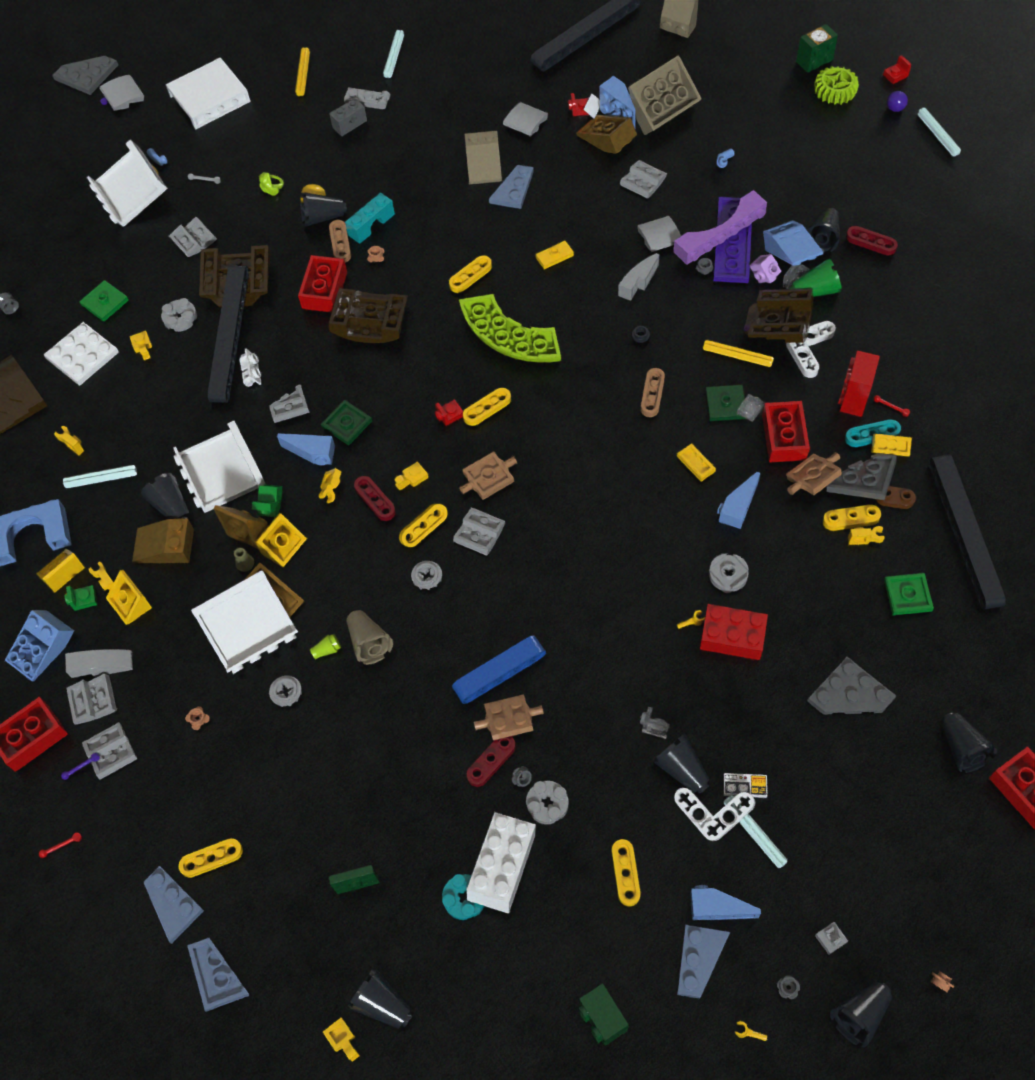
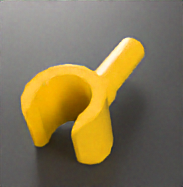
M695 611L692 618L677 624L678 629L691 624L700 626L705 620V617L702 619L697 618L702 614V611Z
M742 1021L737 1022V1025L745 1027L744 1033L735 1031L739 1038L750 1036L764 1041L767 1040V1035L748 1029L747 1025Z

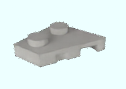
M297 385L295 387L296 391L290 395L286 393L280 400L275 401L269 406L274 423L309 413L301 385Z

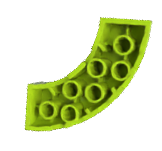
M494 294L459 300L462 313L472 331L494 350L506 356L530 362L561 361L555 327H531V329L523 327L522 324L509 317L507 318L502 313V310L497 305Z

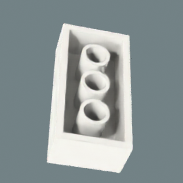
M494 813L467 887V901L505 913L510 912L535 838L536 824Z

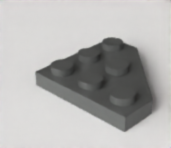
M107 56L96 57L62 65L53 74V77L58 82L91 95L113 72L118 63L117 60Z
M877 453L865 462L858 461L849 465L848 469L842 471V475L827 485V492L885 500L897 456Z
M846 657L808 698V702L822 714L883 713L896 698V695Z

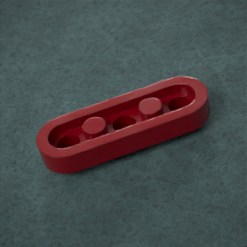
M852 226L847 231L846 239L850 243L884 255H892L896 252L898 244L891 237L859 226Z
M361 476L356 479L354 486L359 496L380 520H391L396 513L393 503L370 477Z
M509 736L494 740L467 771V779L472 786H483L512 755L516 747L514 738ZM504 741H507L509 743L507 746L501 745V743ZM490 756L495 758L492 762H489L487 759ZM475 772L481 773L479 777L473 776Z

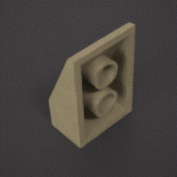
M665 0L660 28L688 38L696 27L698 0Z
M497 131L465 134L469 184L502 181Z

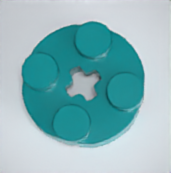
M455 875L447 882L442 892V902L447 912L459 920L475 917L484 908L483 905L464 900L463 903L460 902L459 894L467 892L471 875Z

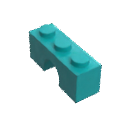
M380 192L345 222L348 236L359 244L371 235V225L376 219L384 224L395 215L392 200Z

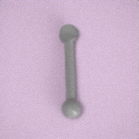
M191 173L188 174V179L214 181L216 184L221 182L220 177L210 178L195 176Z

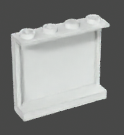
M221 57L166 84L170 97L176 99L190 117L195 129L250 102L247 89Z
M131 139L126 143L130 151L96 181L89 176L87 177L91 183L89 186L97 193L96 197L104 203L102 205L103 208L111 214L109 216L114 223L121 224L123 227L168 189L142 150Z
M235 421L227 423L230 430L182 452H178L177 448L174 447L176 455L173 457L178 466L182 465L183 469H180L184 480H189V483L186 485L191 494L195 493L196 497L193 500L197 508L202 507L204 513L212 510L215 505L221 506L258 489L259 485L265 484Z
M263 571L256 573L191 610L227 673L232 671L234 674L243 669L242 664L250 661V663L257 661L261 658L260 654L266 650L268 654L279 648L277 644L283 640L285 643L290 642L296 638L295 634L298 632Z

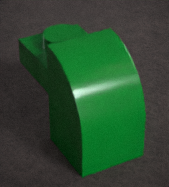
M259 485L258 501L252 502V510H257L258 516L276 517L280 510L283 486Z

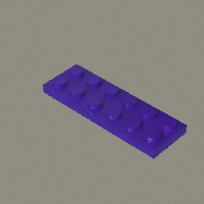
M719 197L717 226L731 218L736 212L741 198ZM752 223L748 227L741 229L736 235L727 238L722 244L716 246L714 281L749 282Z

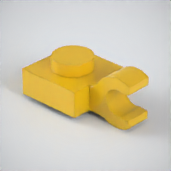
M147 331L129 336L135 352H140L144 360L151 358L148 349L152 348V344Z
M61 427L64 431L63 434L54 433L59 441L64 442L77 455L84 452L80 445L82 443L80 439L75 435L71 436L67 427Z
M416 462L402 471L403 475L396 477L394 480L396 482L395 486L402 490L409 484L415 487L428 478V473Z
M335 468L324 474L320 486L322 491L319 493V498H325L327 495V503H331L335 499L333 489L340 483V470Z
M876 526L872 531L871 528L864 529L863 527L851 529L848 536V544L881 543L884 540V536H878L876 533H882L883 527Z
M98 562L99 570L94 571L90 567L89 572L93 577L101 578L98 582L104 590L109 589L110 591L114 582L107 574L104 565Z
M342 1017L323 1031L336 1052L343 1049L352 1062L359 1057V1054L350 1043L355 1036Z

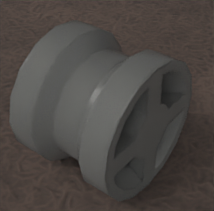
M7 292L0 294V308L5 314L16 312L19 304L13 296Z

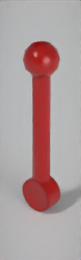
M878 395L874 397L875 402L885 404L901 412L905 417L909 416V409H901L881 399Z
M74 833L72 838L47 850L39 851V856L45 858L48 853L73 841L79 842L82 839V835Z

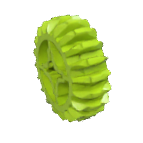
M831 66L830 69L825 68L816 77L814 84L815 94L818 95V98H822V102L828 101V104L830 102L834 103V105L836 103L840 105L843 102L848 103L857 94L859 86L858 77L850 69L846 70L845 67L839 68L837 66L834 68Z

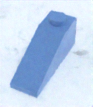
M278 433L277 437L283 448L313 464L332 465L335 449L332 436Z
M756 472L728 495L724 504L720 503L717 514H720L719 522L741 529L759 482V472Z
M707 885L695 886V889H691L692 920L759 918L761 914V909L717 889L708 888Z

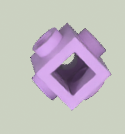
M772 254L761 255L750 265L759 283H771L781 272Z

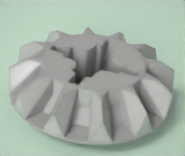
M422 561L413 568L411 578L414 585L420 589L430 590L432 587H437V584L441 581L442 570L433 561ZM430 571L431 578L428 577L424 581L423 574L426 575Z
M292 676L277 678L271 684L269 690L271 700L281 707L291 706L294 702H298V698L302 694L299 681ZM284 685L288 690H291L288 692V697L281 694L284 692Z

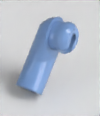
M150 148L147 150L148 156L157 165L163 166V164L167 163L164 155L159 157L154 149Z
M728 149L718 154L716 161L718 167L724 168L727 165V159L734 156L733 149Z

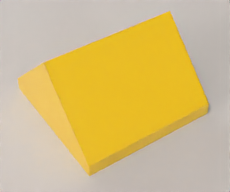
M279 513L255 542L262 555L279 566L284 567L307 538Z
M65 549L36 574L55 593L85 567L73 552Z
M120 570L106 599L127 625L152 607L125 571Z

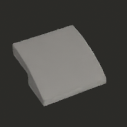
M130 75L115 78L100 86V90L114 111L129 108V103L144 101L143 93Z
M520 102L507 115L503 125L531 136L538 131L539 124L547 120L548 113Z
M639 160L631 166L630 172L621 179L620 185L649 198L661 185L667 173Z
M669 216L638 225V232L644 238L645 245L651 252L672 246L674 241L681 237L679 230Z
M197 217L185 227L180 225L169 235L187 257L199 253L201 249L207 248L217 240Z
M471 507L463 518L462 526L454 535L453 542L487 556L497 541L505 521Z
M105 673L89 682L82 680L66 688L74 724L92 721L117 711L110 677Z
M120 723L82 742L88 758H91L93 753H98L100 756L98 761L91 762L99 779L137 759Z

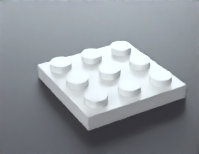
M82 322L47 351L44 356L80 386L118 354L119 351L91 327Z

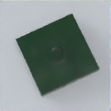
M742 385L706 387L710 421L747 418Z
M344 400L321 423V427L349 446L372 422V417Z
M372 865L329 877L330 885L337 894L380 883L379 877Z

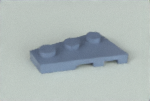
M517 165L489 198V203L521 209L534 172L533 167Z
M160 866L144 881L168 941L172 944L204 910Z
M690 925L685 926L677 995L700 999L730 932Z
M210 938L187 945L205 1012L249 996L247 990L240 983Z

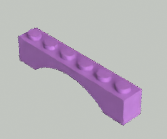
M754 190L740 199L736 212L723 224L706 231L687 232L674 241V253L685 264L696 261L701 255L711 251L713 247L722 244L730 236L736 235L741 229L748 227L758 218H762L766 213L767 202Z

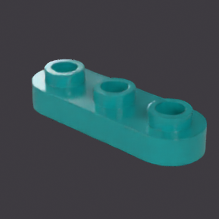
M885 420L853 427L847 431L845 441L851 447L872 444L873 436H870V434L899 436L901 425L895 420Z

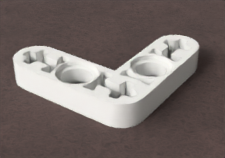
M830 321L810 326L808 333L814 334L815 338L807 337L804 343H786L788 350L805 377L813 378L818 374L819 364L808 346L831 339L834 336L836 327ZM804 352L807 354V357H799L798 353Z
M680 788L674 796L677 805L701 833L711 841H717L722 838L755 807L754 797L747 792H741L713 816L689 789ZM682 793H684L685 795L689 793L688 800L692 804H694L695 801L697 802V804L693 805L689 809V811H687L686 809L690 806L684 801L680 802V800L682 799L680 795ZM742 797L745 799L749 797L750 806H742L739 810L743 813L739 815L732 805L735 803L736 807H738L742 803L740 800ZM701 808L704 810L705 815L702 820L694 819L693 812L695 809ZM728 810L733 811L735 814V819L731 823H727L723 819V814ZM719 818L721 823L727 827L723 830V827L720 826L716 830L718 833L716 836L713 834L709 836V826L716 827L719 824L716 820Z

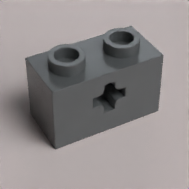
M356 98L330 113L332 127L341 136L367 121L365 107Z

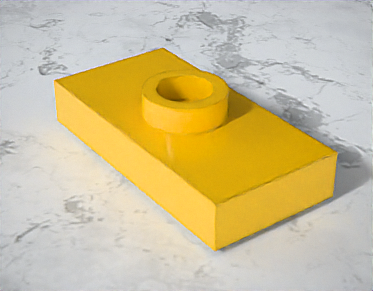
M563 241L537 253L536 259L543 269H546L574 256V252L567 242Z
M873 434L871 453L909 457L912 438Z
M692 443L677 453V457L701 482L716 472V468Z

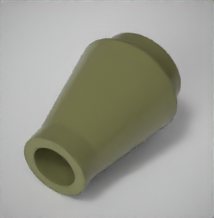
M243 548L236 549L234 552L236 568L243 572L250 571L254 566V558Z

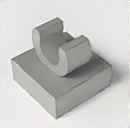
M835 922L815 935L828 955L848 942Z

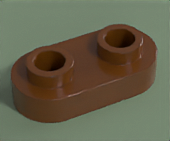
M889 486L887 491L889 495H886L885 500L876 499L882 506L909 509L913 506L916 496L909 489Z

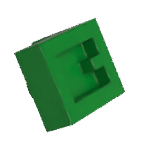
M93 585L76 590L71 586L66 587L65 601L74 611L97 605L96 589Z

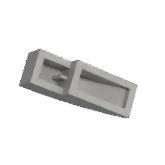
M656 253L646 258L627 273L619 284L618 296L632 300L638 288L646 289L659 266V254Z
M90 650L65 654L66 673L71 678L89 674L97 677L104 673L112 674L133 670L131 650Z

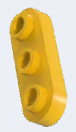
M479 256L452 276L449 280L451 291L455 293L463 292L487 274L492 268L491 259L488 256Z
M498 388L466 408L463 412L464 422L470 426L477 425L507 406L511 402L509 390Z
M437 503L429 506L400 532L399 540L401 544L407 547L417 545L447 518L446 507ZM435 510L438 511V514L436 516H434ZM421 522L424 523V526L422 528L420 527ZM410 534V538L407 540L406 535Z
M875 505L830 510L824 515L823 525L831 531L875 525L881 517V511Z
M231 838L190 853L180 860L179 870L184 876L192 878L229 864L241 857L243 853L242 845L236 839ZM235 848V852L229 854L230 849ZM211 856H215L213 862H209ZM191 864H195L192 870L188 869Z
M620 839L612 846L618 897L623 905L634 906L640 899L634 849L628 840ZM624 849L627 853L620 855L619 850ZM624 870L630 872V875L628 877H624L622 875V872ZM627 892L633 894L631 899L626 898L625 894Z

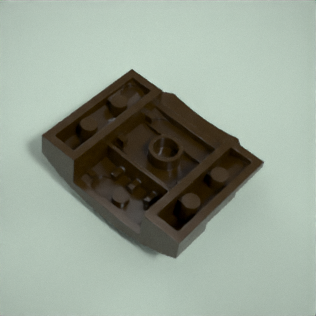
M268 245L251 246V253L221 255L218 248L201 249L200 297L209 298L218 307H222L229 265L248 267L249 278L244 307L254 305L261 295L268 293L270 248Z
M339 288L329 321V331L345 339L363 343H385L397 340L400 337L408 296L371 294Z
M813 289L760 290L757 302L749 307L743 333L747 334L748 338L766 337V339H783L785 343H804L811 323L814 299Z
M12 355L0 361L1 434L47 407Z

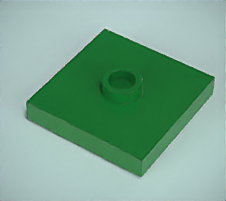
M104 280L79 302L84 308L105 322L129 299Z
M925 573L888 576L884 578L892 615L933 611L934 607Z

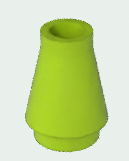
M332 634L323 638L310 651L313 657L317 659L338 652L341 645L337 637Z

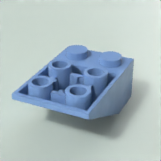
M612 76L600 85V110L607 116L631 117L635 128V108L628 90L622 81Z
M792 220L763 231L765 251L793 266L800 265L803 261L815 259L816 256L823 254L821 248L804 226Z
M32 610L5 661L28 679L35 681L66 647L74 630L48 611Z

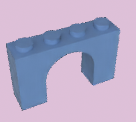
M59 499L50 500L40 505H33L29 508L12 511L9 514L0 516V566L16 562L14 550L15 536L22 528L31 524H41L44 526L46 542L52 550L72 545L65 507Z

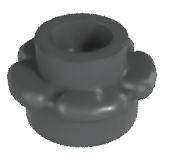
M708 258L700 259L697 263L698 266H696L697 271L702 274H708L714 268L712 261Z
M525 766L516 768L512 775L513 784L522 787L527 786L531 781V773L528 771V768Z
M785 976L784 979L778 981L777 988L783 998L794 999L798 996L800 985L792 976Z

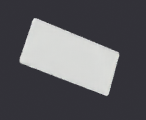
M591 94L584 110L595 118L600 108V100Z

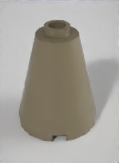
M363 611L351 612L346 621L357 660L368 665L385 658L384 654L387 651L390 653L393 647V640L390 635Z

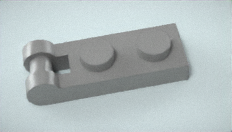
M348 88L344 102L346 104L356 98L364 107L385 109L390 93L387 91H382L381 93Z

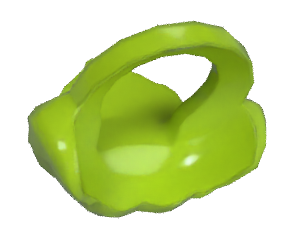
M266 172L259 176V186L263 192L274 196L283 187L284 182L278 176L269 175ZM270 178H275L279 180L280 183L271 184Z

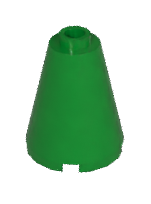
M827 259L792 282L790 289H813V296L816 297L839 293L842 286L837 270L834 271L831 268L834 266L832 260Z

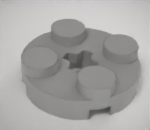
M182 298L165 304L162 307L161 318L168 329L171 328L179 332L187 330L193 325L192 322L197 319V312L194 305L188 299Z
M721 554L711 562L709 569L710 581L724 593L737 591L747 582L748 565L738 555ZM724 570H732V576L725 575Z
M539 781L529 790L526 805L531 817L541 824H552L565 816L568 810V797L566 790L558 783ZM550 798L553 805L549 804L548 807H544L542 800Z

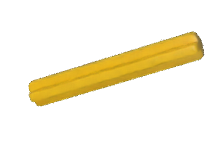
M303 47L300 53L295 90L297 96H303L305 93L310 55L309 48Z
M705 340L703 349L706 351L768 367L772 366L774 360L772 356L710 340Z

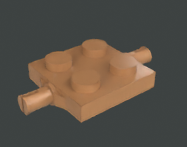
M495 452L490 453L463 469V474L468 479V483L459 487L460 491L464 494L473 489L484 500L514 482V477L510 474L508 468L517 463L516 459L512 456L510 459L503 461L498 458Z
M835 452L829 458H822L812 454L786 474L787 479L794 483L787 488L788 492L793 495L799 489H804L813 495L817 494L842 475L841 468L833 464L840 459L839 454Z
M523 694L484 704L486 719L476 721L474 725L476 730L488 727L493 740L533 731L532 716L544 713L542 705L529 708Z

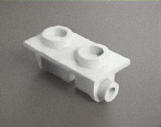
M245 349V354H242L239 359L241 370L243 371V383L248 387L252 386L254 382L261 385L258 357L256 354Z

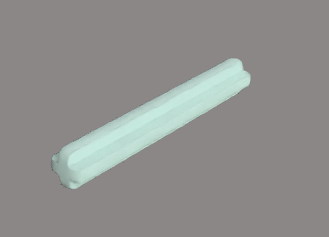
M396 30L383 71L385 78L392 77L404 38L402 30Z
M926 108L920 109L918 116L952 156L959 155L961 149Z
M135 465L66 477L63 479V484L65 488L135 476L137 475V469Z
M731 795L726 798L724 805L728 804L734 796ZM735 803L732 805L739 815L743 813L739 810L742 807L741 804L736 807ZM749 814L739 821L777 868H781L787 863L786 857Z

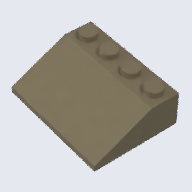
M679 55L628 87L635 108L636 120L644 135L654 131L702 100Z

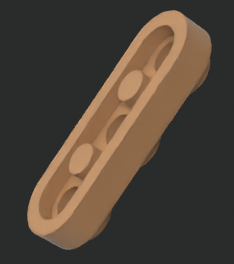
M335 220L329 225L333 254L335 258L344 259L345 262H348L351 259V251L346 225L342 220Z
M652 368L647 372L641 402V412L646 417H654L659 412L665 374L659 368Z

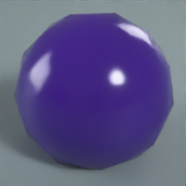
M894 91L887 98V106L893 112H900L907 106L908 98L904 92Z

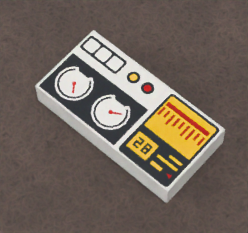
M724 773V796H737L741 792H747L753 797L767 798V775Z

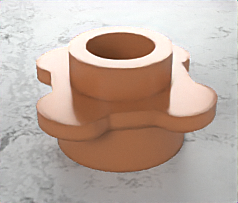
M372 246L368 250L369 257L367 260L369 262H382L384 260V249L379 246Z
M196 707L186 715L185 720L192 724L194 730H199L202 724L209 722L210 717L203 712L202 707Z
M940 971L938 975L932 972L934 977L931 982L946 992H948L950 987L954 988V985L950 983L952 980L950 977Z

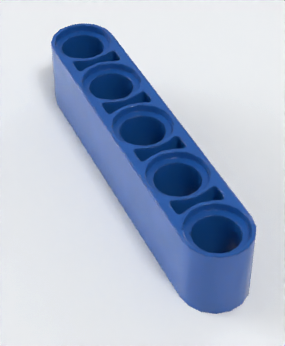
M530 636L461 677L452 685V688L463 704L469 703L540 660L546 654V651L535 636Z

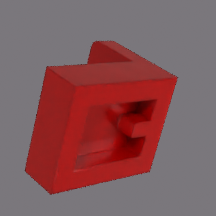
M901 55L898 57L897 64L885 69L883 75L892 84H895L908 77L911 63Z
M571 93L568 107L569 110H572L573 116L589 115L584 110L589 98L575 99L574 93Z
M455 400L442 407L439 403L435 404V415L439 421H443L445 426L463 417V410Z

